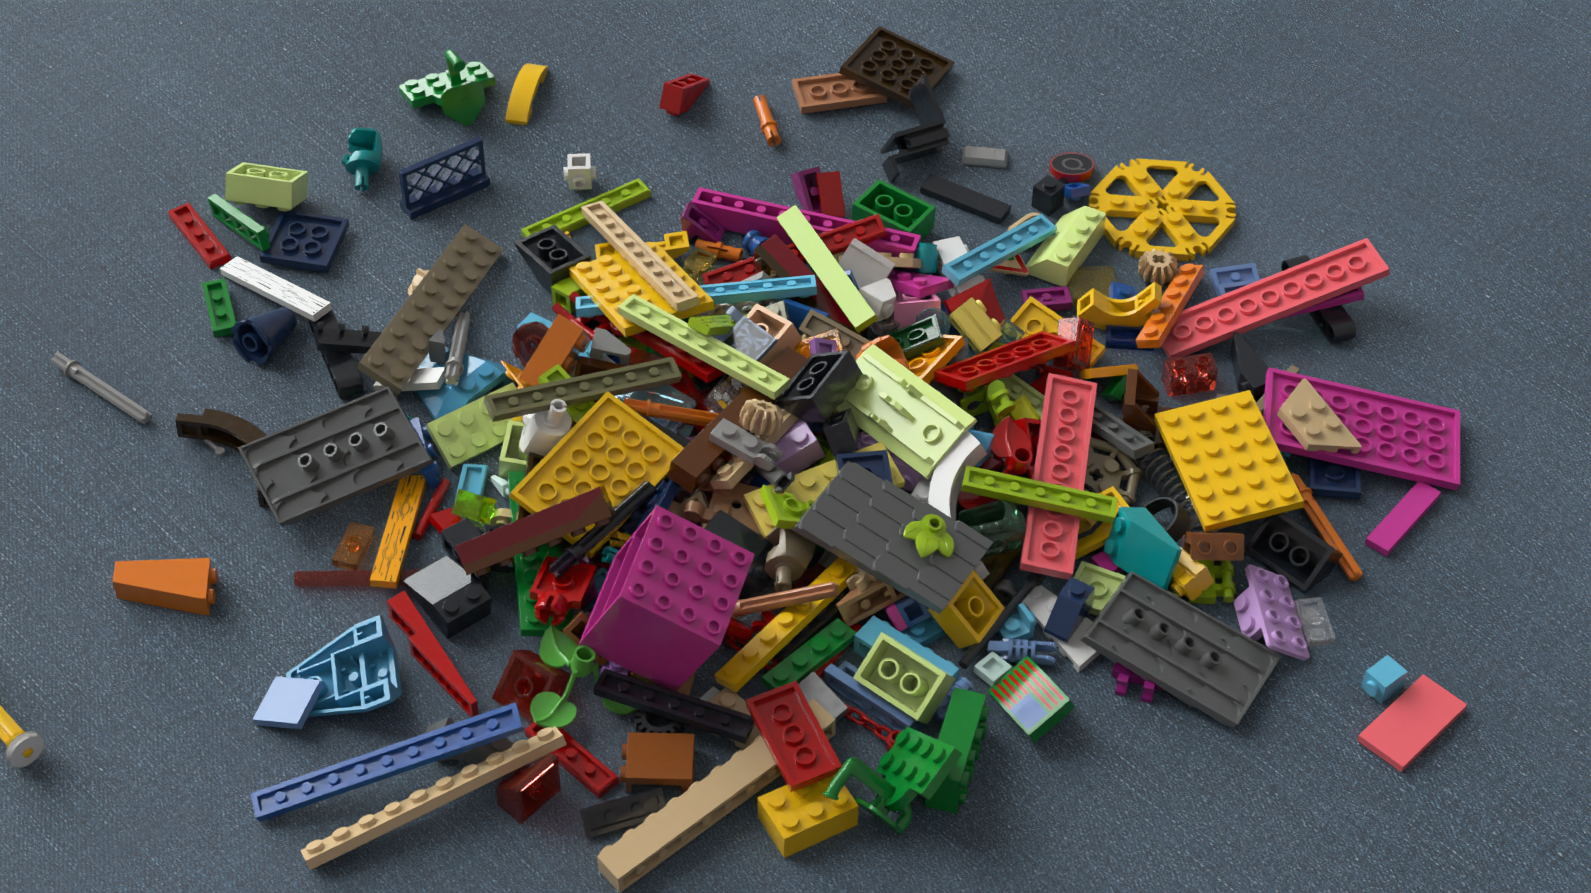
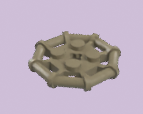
M1090 436L1085 483L1092 486L1097 493L1114 486L1125 502L1132 506L1136 502L1135 495L1139 478L1142 476L1141 469L1136 467L1126 453L1110 442ZM1093 448L1110 452L1111 454L1109 456L1098 454L1093 451ZM1117 457L1127 471L1119 469V464L1115 460ZM1090 474H1098L1101 478L1094 481L1092 480L1093 476ZM1121 480H1128L1126 491L1119 488Z

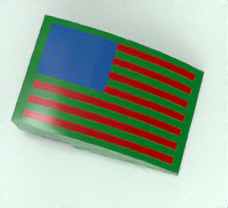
M1028 656L987 690L991 697L1033 743L1039 740L1075 708L1063 691Z

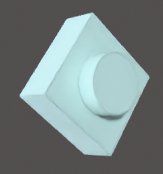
M992 651L974 666V673L987 684L993 686L1012 669V666Z

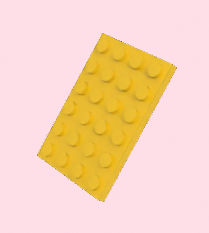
M646 242V244L699 296L700 305L691 307L687 311L677 312L620 253L603 255L596 260L580 262L576 266L569 268L570 277L598 305L599 309L625 337L646 331V329L618 314V306L633 294L679 319L715 309L714 300L656 242Z
M1250 390L1155 414L1154 420L1205 532L1303 508L1304 500Z
M607 391L510 492V498L528 512L534 514L604 485L612 506L615 508L644 481H649L656 487L668 476L671 461L684 447ZM630 515L586 555L592 558L625 523ZM595 523L586 526V531L588 532L591 528H593L595 526ZM570 533L562 537L573 545L586 533L573 538Z

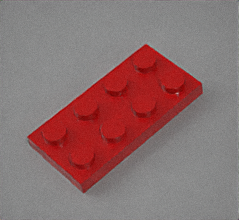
M797 681L746 699V707L790 792L837 774L842 765Z

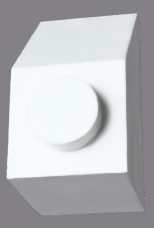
M885 278L860 288V294L878 318L875 322L889 318L895 308L896 294L890 279Z

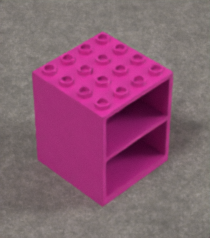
M657 505L615 555L578 645L591 647L597 655L665 688L676 691L721 645L755 554Z

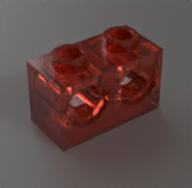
M1211 353L1164 359L1161 380L1168 397L1215 390L1218 368Z

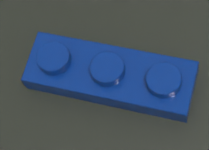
M419 417L410 420L434 461L437 453L434 445L429 441L432 437L426 425L423 426ZM435 460L434 464L421 469L422 475L431 489L438 487L440 484L438 475H441V470Z

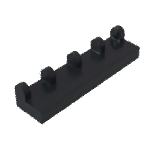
M317 322L314 337L318 351L366 354L382 332L369 331V326L363 325L361 330L345 329V324L339 323L337 329L324 328L323 322Z

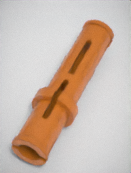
M760 95L761 101H759L758 96H755L753 104L761 122V131L766 136L769 146L775 147L773 140H775L778 146L781 143V137L778 133V124L772 117L767 98L764 95Z

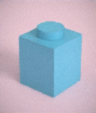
M1387 655L1366 670L1361 687L1369 696L1374 697L1382 704L1403 688L1408 671Z

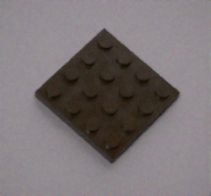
M878 26L841 65L839 73L915 110L909 97V91L919 78L926 75L934 91L953 69L955 62Z

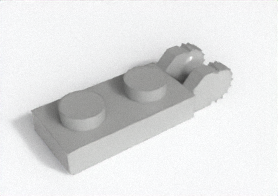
M725 418L719 422L709 436L711 442L752 465L755 464L767 471L774 468L775 463L773 460L778 461L783 456L782 451L772 443L767 444V442Z

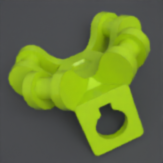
M995 380L987 385L985 390L960 400L961 409L972 417L986 411L990 412L995 427L1007 418V414L1012 412L1016 406L1013 401H1010V393L1008 389H1005L1004 383L1000 380ZM983 401L976 409H967L971 402Z

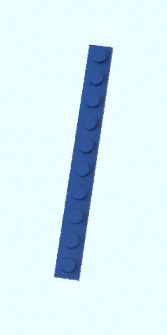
M515 702L251 793L255 817L261 822L523 732L525 730L519 708Z

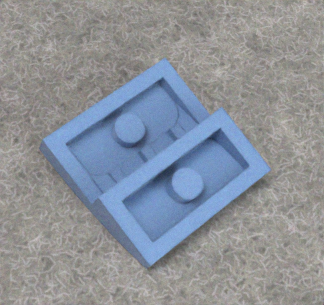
M1255 263L1210 269L1208 273L1217 297L1261 280Z

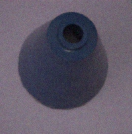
M283 307L240 320L234 324L231 333L234 332L235 339L232 340L233 345L244 360L248 362L253 360L257 362L255 365L263 364L271 358L296 327V316L291 310Z

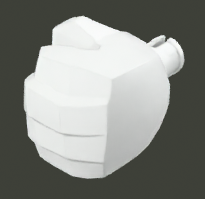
M554 399L550 404L549 410L523 416L522 420L525 426L521 433L519 446L524 454L528 455L529 452L546 456L571 430L572 420L565 408L567 404L563 400Z

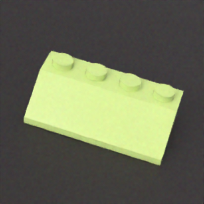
M1083 206L1063 215L1055 225L1057 227L1055 234L1043 241L1026 264L1029 275L1061 287L1067 286L1103 236L1106 213Z

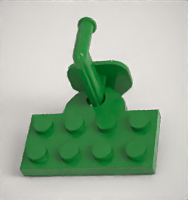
M448 49L445 52L446 72L429 74L423 79H412L406 81L405 84L399 85L400 94L413 109L436 103L442 106L445 115L465 126H470L486 102L483 88L496 85L495 76L481 62H470L466 65L453 50Z
M907 726L905 730L897 735L895 744L890 751L881 757L879 766L875 771L860 759L851 757L845 761L830 782L826 792H823V795L833 800H839L838 794L850 776L853 775L877 795L871 804L858 797L854 799L856 803L890 829L902 835L912 820L910 802L917 794L930 800L960 759L962 753L948 744ZM889 811H899L901 813L896 822L887 817Z

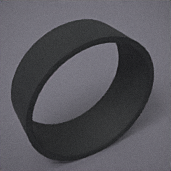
M1169 497L1156 498L1144 505L1143 508H1146L1152 516L1163 509L1176 507L1174 520L1165 531L1176 543L1183 537L1189 525V514L1184 507Z

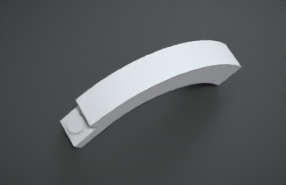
M969 431L959 438L937 464L929 489L928 504L957 521V502L962 487L966 465L975 467L987 455L981 443ZM979 561L974 567V571L983 580L989 575V572L984 564Z

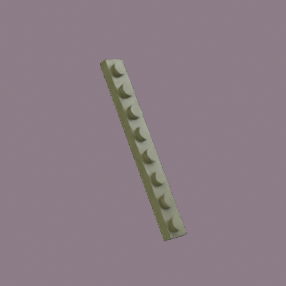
M673 357L486 395L484 404L492 422L547 411L550 409V404L554 399H561L567 406L598 400L607 391L617 396L678 383L681 381L682 375Z

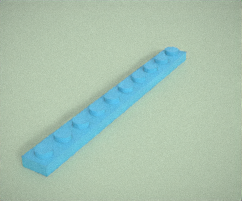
M815 275L699 285L714 300V305L724 303L737 304L745 301L760 302L766 299L783 300L788 297L798 296L806 298L811 295H817ZM589 296L576 297L577 317L592 318L596 315H605Z

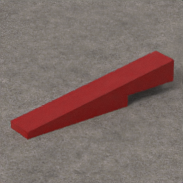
M402 591L387 600L389 617L409 637L411 655L471 718L479 715L477 700L406 592Z

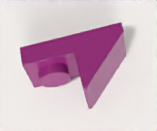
M690 201L686 204L681 216L683 231H687L688 241L695 235H698L704 241L720 242L725 227Z

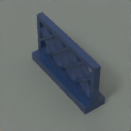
M478 136L399 170L402 199L399 200L400 208L412 220L490 186V178L486 175L483 140ZM476 147L471 156L466 155L471 148ZM457 156L451 165L447 164L450 157ZM463 159L468 160L462 169L458 168ZM474 163L478 164L477 167L471 169ZM437 164L432 173L426 172L431 165ZM443 167L448 168L442 178L438 176ZM454 172L459 173L457 176L450 178ZM417 173L411 182L407 181L406 176ZM423 176L428 177L422 186L417 185ZM434 180L439 181L438 184L431 186ZM414 189L419 190L417 193L410 195Z

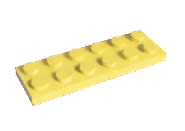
M881 441L857 450L855 453L887 449ZM887 451L893 484L899 488L904 487L905 480ZM835 459L796 474L794 482L788 486L785 492L794 494L795 499L804 503L810 500L815 501L837 474ZM772 484L767 485L769 487H772L771 492H774L773 490L775 489V487ZM759 488L744 494L743 500L762 536L769 540L767 534L775 527L759 493L761 490Z

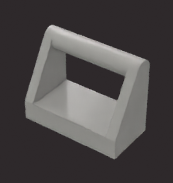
M596 328L591 345L590 358L615 363L605 354L620 357V364L629 366L631 349L607 330Z

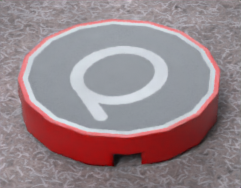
M1062 153L1051 159L1049 170L1056 179L1061 180L1062 177L1066 178L1068 182H1081L1089 179L1091 174H1094L1095 163L1089 156L1081 153Z

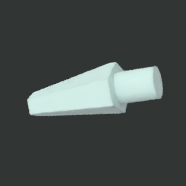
M496 475L491 476V482L500 494L509 500L508 481Z

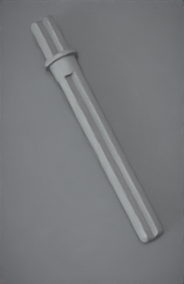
M460 311L457 314L449 359L444 365L446 373L445 383L448 386L450 384L456 386L464 371L462 362L471 320L470 313L467 311L465 313Z
M59 352L54 354L51 363L63 370L66 377L78 380L143 424H147L149 419L152 418V414L85 370V368L80 366L79 361L70 360Z

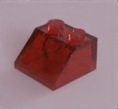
M513 650L492 699L504 706L516 702L520 715L534 723L530 711L533 698L542 692H554L561 697L571 674L561 668H551L542 661L538 654L531 650Z
M544 755L520 767L509 779L503 780L496 789L498 806L520 824L526 821L561 791L558 757L555 755Z

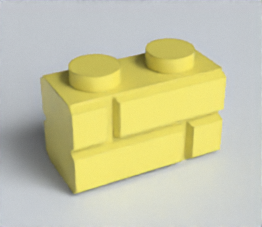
M971 297L953 311L947 319L962 337L968 338V344L978 355L996 342L1003 334L1000 332L1002 327L994 318L990 319L985 313L987 309L980 300L975 301Z

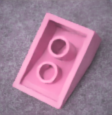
M894 290L896 294L895 308L892 315L887 318L893 331L936 315L941 327V300L936 294L918 298Z

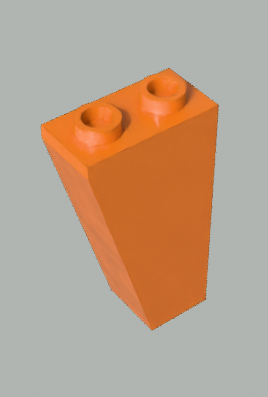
M210 558L115 561L112 582L118 599L201 615H210L211 604H215L213 584H217L218 573L217 568L212 567Z

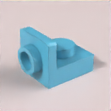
M1024 603L1019 604L1017 614L1012 615L996 634L1001 641L1002 638L1030 639L1034 636V628L1037 624L1036 617L1031 610L1027 609Z

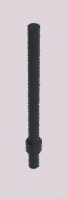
M1034 572L1029 573L1027 576L1028 580L1004 607V610L981 642L973 644L958 662L961 668L967 669L988 642L991 641L1016 611L1018 605L1026 599L1036 586L1042 584L1046 579V575Z

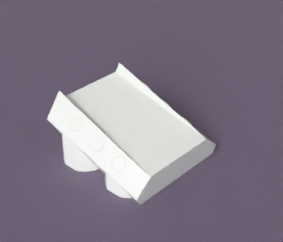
M856 238L851 241L838 262L844 271H852L859 291L862 287L887 278L895 266V263Z

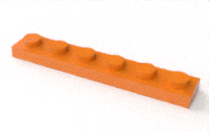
M1185 264L1179 268L1162 296V303L1158 308L1154 309L1136 339L1137 348H1160L1205 274L1203 265Z

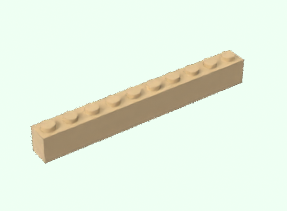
M813 699L808 704L829 740L836 735V720ZM759 735L746 749L737 751L722 766L715 767L703 780L694 782L688 791L681 796L672 798L659 812L650 814L641 825L635 829L628 830L619 841L601 850L597 856L599 871L619 893L782 775L762 736Z

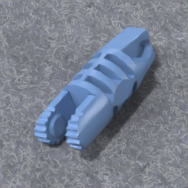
M1002 638V641L988 642L987 655L993 651L1004 661L1019 663L1028 656L1036 665L1055 666L1056 659L1054 657L1035 654V651L1054 652L1056 651L1057 643Z

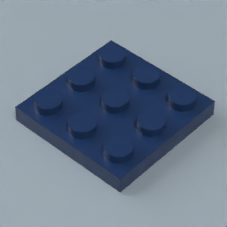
M293 210L281 211L268 238L271 248L264 252L261 251L259 255L260 262L328 273L349 228V219Z

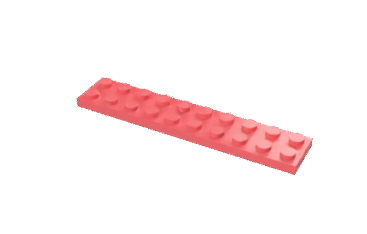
M1365 238L1183 310L1161 347L1170 361H1174L1230 339L1236 332L1239 334L1245 333L1389 276V267L1368 238Z
M1052 373L1048 374L1033 480L1084 491L1097 383ZM1028 506L1020 570L1069 580L1073 576L1080 517Z

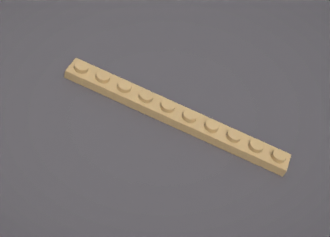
M602 200L581 207L582 215L677 312L687 311L691 307L700 305L699 296Z
M556 726L544 728L536 736L528 740L517 741L511 748L503 752H495L479 764L468 765L460 773L452 777L441 778L435 785L427 789L417 790L409 798L401 802H392L384 810L374 815L363 816L357 823L349 827H341L323 840H314L300 851L309 869L312 870L567 745L565 739Z

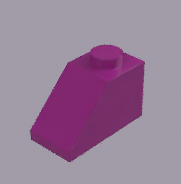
M819 166L790 174L796 197L803 208L807 211L821 213L816 174L821 173Z

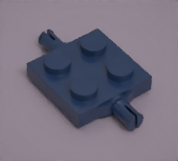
M665 478L655 487L654 494L630 515L623 528L631 535L657 505L668 510L680 485L671 479Z

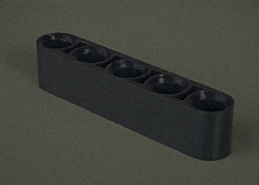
M1303 255L1282 261L1281 269L1282 271L1310 261L1308 256ZM1342 305L1309 312L1329 343L1333 344L1355 338V324Z
M330 310L316 322L308 319L313 335L317 322H323L324 328L337 329L339 325L333 310ZM320 351L340 399L364 392L362 380L351 353Z

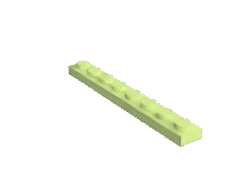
M635 294L618 306V314L774 400L790 386V379L716 338L705 336L688 327V323Z

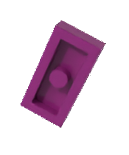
M1068 286L1021 290L1022 304L1031 296L1052 311L1072 309V299Z

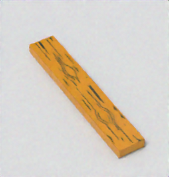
M408 475L399 480L371 574V587L397 589L427 484L423 476Z

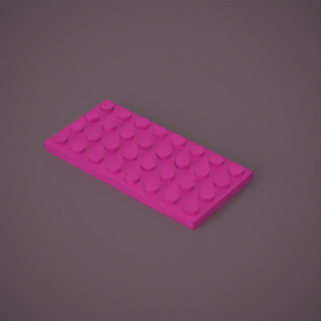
M1268 368L1263 418L1279 451L1458 490L1460 486V410ZM1306 378L1361 444L1362 447L1359 453L1353 454L1350 449H1338L1337 452H1326L1324 450L1306 451L1278 417L1279 409L1302 379Z

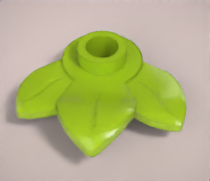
M927 514L921 521L909 523L904 530L903 537L915 540L916 548L921 558H925L937 550L947 558H950L953 553V538L946 531L945 521L936 514Z

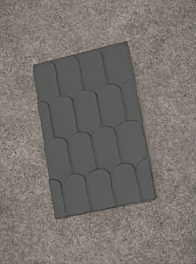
M389 386L238 447L278 524L282 527L292 525L319 511L324 512L359 494L368 493L395 479L400 480L434 464Z
M849 461L843 465L792 529L794 532L937 613L945 609L993 543V541L960 520L955 521L932 505L919 501L888 480L884 481L857 463ZM927 514L940 516L945 521L946 531L954 541V550L950 558L943 556L938 550L925 558H921L917 551L915 540L903 537L906 526L911 522L921 521Z
M1133 571L1126 575L1080 639V641L1112 662L1122 664L1146 681L1154 682L1190 707L1195 706L1222 725L1232 728L1239 724L1281 658L1280 654Z

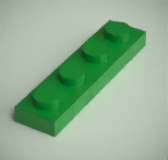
M216 194L207 198L213 217L264 252L271 248L268 240L270 235L265 226L259 225L252 217L246 216L239 208H235L227 200L222 199Z
M835 619L763 675L762 684L769 690L793 681H797L799 684L813 671L816 672L854 642L856 632L840 619Z

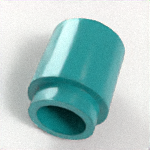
M919 242L915 258L922 259L921 268H913L914 271L927 275L936 273L939 256L937 244Z

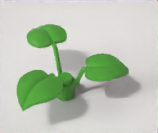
M550 625L540 643V657L551 668L559 669L565 665L571 667L572 675L562 698L554 692L539 693L533 698L530 711L537 725L543 728L556 726L557 729H561L570 725L576 717V706L566 701L576 677L584 678L593 671L595 681L597 682L600 677L598 673L599 665L594 663L596 653L591 647L585 645L578 646L565 633ZM603 698L602 700L603 705L616 714L626 715L638 710Z

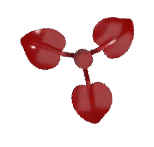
M1008 416L992 432L995 436L991 452L1000 459L1009 457L1008 466L1004 474L1012 472L1015 475H1021L1027 472L1028 479L1033 480V466L1030 465L1033 458L1030 450V439L1015 424L1012 418ZM960 491L958 502L960 506L969 512L989 514L999 508L1002 500Z

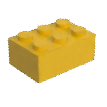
M835 775L790 792L788 786L785 785L757 798V817L783 858L858 825L859 806L845 785L838 794L839 800H833L823 795V792H826Z

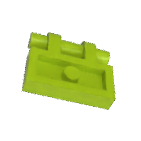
M1198 560L1208 568L1214 581L1205 591L1202 590V594L1194 601L1189 600V603L1215 604L1216 596L1223 597L1225 603H1232L1236 593V585L1232 580L1235 572L1231 561L1221 560L1220 566H1214L1213 560ZM1215 578L1222 579V583L1215 584Z

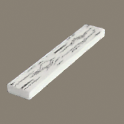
M238 256L220 268L223 276L314 322L332 310L329 301Z

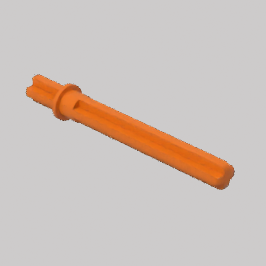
M625 398L623 402L632 410L647 418L653 417L707 426L719 415V413L650 402V399L642 401Z
M1292 473L1291 476L1304 500L1302 509L1321 538L1343 553L1338 564L1348 579L1357 581L1363 575L1362 570L1313 498L1311 488L1305 486L1299 475Z

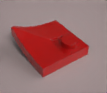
M990 278L943 302L950 315L973 297L975 301L980 300L987 309L985 313L990 319H996L1001 327L1008 323L997 301Z

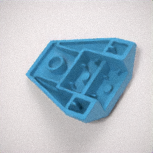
M445 347L447 362L449 359L451 348ZM464 353L462 362L464 371L456 386L453 384L448 386L444 381L440 389L417 390L415 393L433 419L436 420L481 398L495 386L500 389L512 382L514 385L518 383L506 375L505 372L507 370L503 364ZM428 354L418 369L444 367L445 364L431 362Z
M381 615L355 624L286 673L288 678L320 680L324 685L308 717L368 712L392 703L402 695L397 651Z

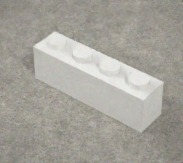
M959 236L933 242V244H937V250H939L937 270L940 276L946 277L941 272L943 265L969 252L967 245L963 244ZM978 275L958 287L954 284V288L948 289L951 297L985 279L982 275Z

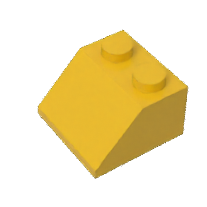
M973 569L942 612L937 613L930 608L927 610L960 649L980 643L1004 610V606Z

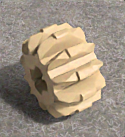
M1153 248L1152 252L1145 251L1138 262L1139 277L1143 278L1144 283L1151 282L1152 284L1156 282L1160 286H1163L1164 283L1170 284L1178 271L1177 258L1172 256V252L1165 253L1164 249L1157 251Z
M757 399L746 400L739 415V423L744 429L750 430L751 433H757L759 436L777 435L783 422L784 412L771 402Z

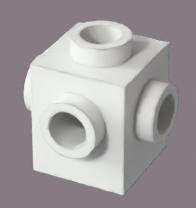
M590 153L568 154V167H564V181H569V190L592 189V180H596V166H591Z

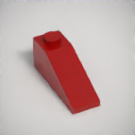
M689 73L665 82L659 108L666 110L667 114L679 116V114L688 111L707 87L710 79Z

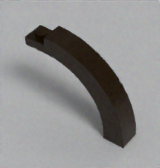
M205 408L203 415L177 413L175 419L178 437L211 440L227 445L240 452L238 447L267 436L252 423L230 413ZM258 486L259 507L270 508Z

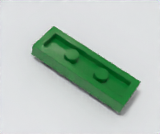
M225 278L201 283L214 338L234 334V332L231 333V330L236 321Z

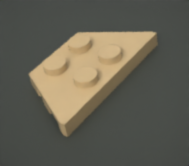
M1306 378L1302 379L1279 409L1278 417L1306 451L1324 450L1326 452H1337L1338 449H1350L1353 454L1359 453L1362 447L1361 444Z

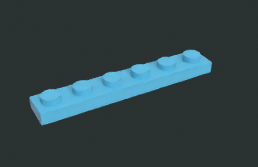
M1041 213L943 265L941 272L958 287L1054 235L1057 227Z

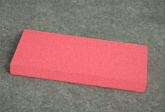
M1423 674L1359 734L1357 741L1402 772L1466 710L1467 704Z

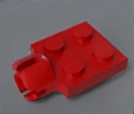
M546 556L530 589V599L537 601L534 612L538 621L547 625L550 617H554L551 626H556L564 621L568 610L571 608L581 609L597 574V566L580 562L577 566L573 565L560 578H556L554 574L550 573L549 566L558 558Z

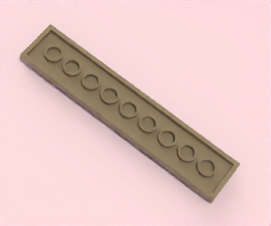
M464 224L359 362L357 369L384 387L389 386L395 394L399 395L429 354L428 340L439 329H442L443 333L446 331L504 249Z

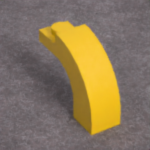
M1153 282L1139 294L1128 299H1112L1093 288L1077 300V317L1093 327L1104 330L1122 331L1140 327L1146 324L1152 314V310L1158 308L1162 303V286Z

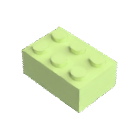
M242 162L226 173L225 200L233 201L237 205L251 203L255 204L258 208L272 206L277 207L279 211H290L307 198L308 171Z
M883 632L880 633L853 677L891 704L924 724L929 723L956 679Z

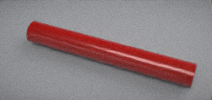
M444 478L441 480L412 535L414 539L422 540L430 525V514L436 513L451 485L448 479Z

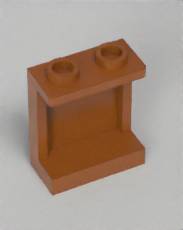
M1186 531L1182 537V549L1190 554L1192 560L1242 561L1244 559V534L1235 532Z
M628 732V743L622 744V760H626V766H621L620 783H625L626 793H632L633 784L681 785V795L688 791L689 787L693 784L694 734Z

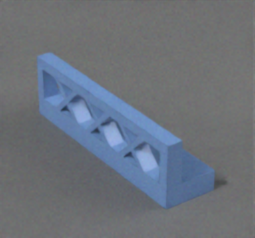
M846 660L839 667L831 663L824 670L825 684L831 690L893 731H903L907 726L920 731L925 725L920 721L916 722V719L845 673L847 671L854 676L858 668Z

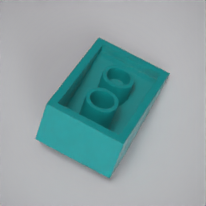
M1119 507L1108 539L1105 542L1104 552L1115 565L1128 573L1133 571L1167 591L1182 549L1146 508Z

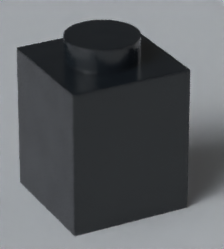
M1046 175L1033 186L1031 206L1043 214L1051 216L1063 206L1065 185Z

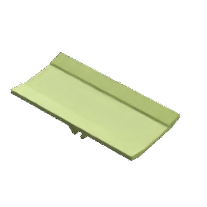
M872 344L856 360L863 373L836 410L840 412L851 408L857 426L876 441H882L889 451L928 480L937 464L977 420Z

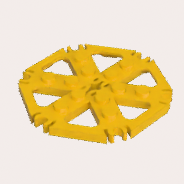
M1136 158V161L1131 159L1129 167L1125 166L1123 162L1120 163V168L1116 165L1091 191L1089 196V207L1106 213V216L1137 218L1127 230L1119 231L1106 217L1104 235L1114 248L1119 244L1118 251H1122L1123 248H1129V256L1135 254L1134 258H1140L1144 255L1145 251L1152 252L1153 248L1157 251L1164 249L1165 253L1172 252V256L1177 258V261H1189V259L1193 261L1195 260V252L1199 253L1202 257H1205L1206 252L1208 255L1235 224V202L1209 171L1204 174V168H1201L1200 171H1193V163L1188 165V162L1139 158ZM1147 169H1173L1178 174L1162 190L1147 172ZM1119 178L1127 184L1135 196L1112 195L1107 193L1106 190ZM1204 184L1208 185L1219 198L1217 201L1188 200L1191 194L1200 185ZM1189 222L1219 225L1209 236L1203 237L1194 230ZM1162 228L1176 247L1151 246L1148 242Z

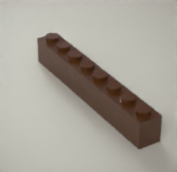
M787 347L767 367L786 376L791 381L808 359L792 348ZM747 386L671 461L668 478L692 494L699 487H704L713 472H717L725 464L726 459L732 456L731 452L709 440L710 433L725 418L744 429L739 423V415L746 400H764L776 405L775 400Z

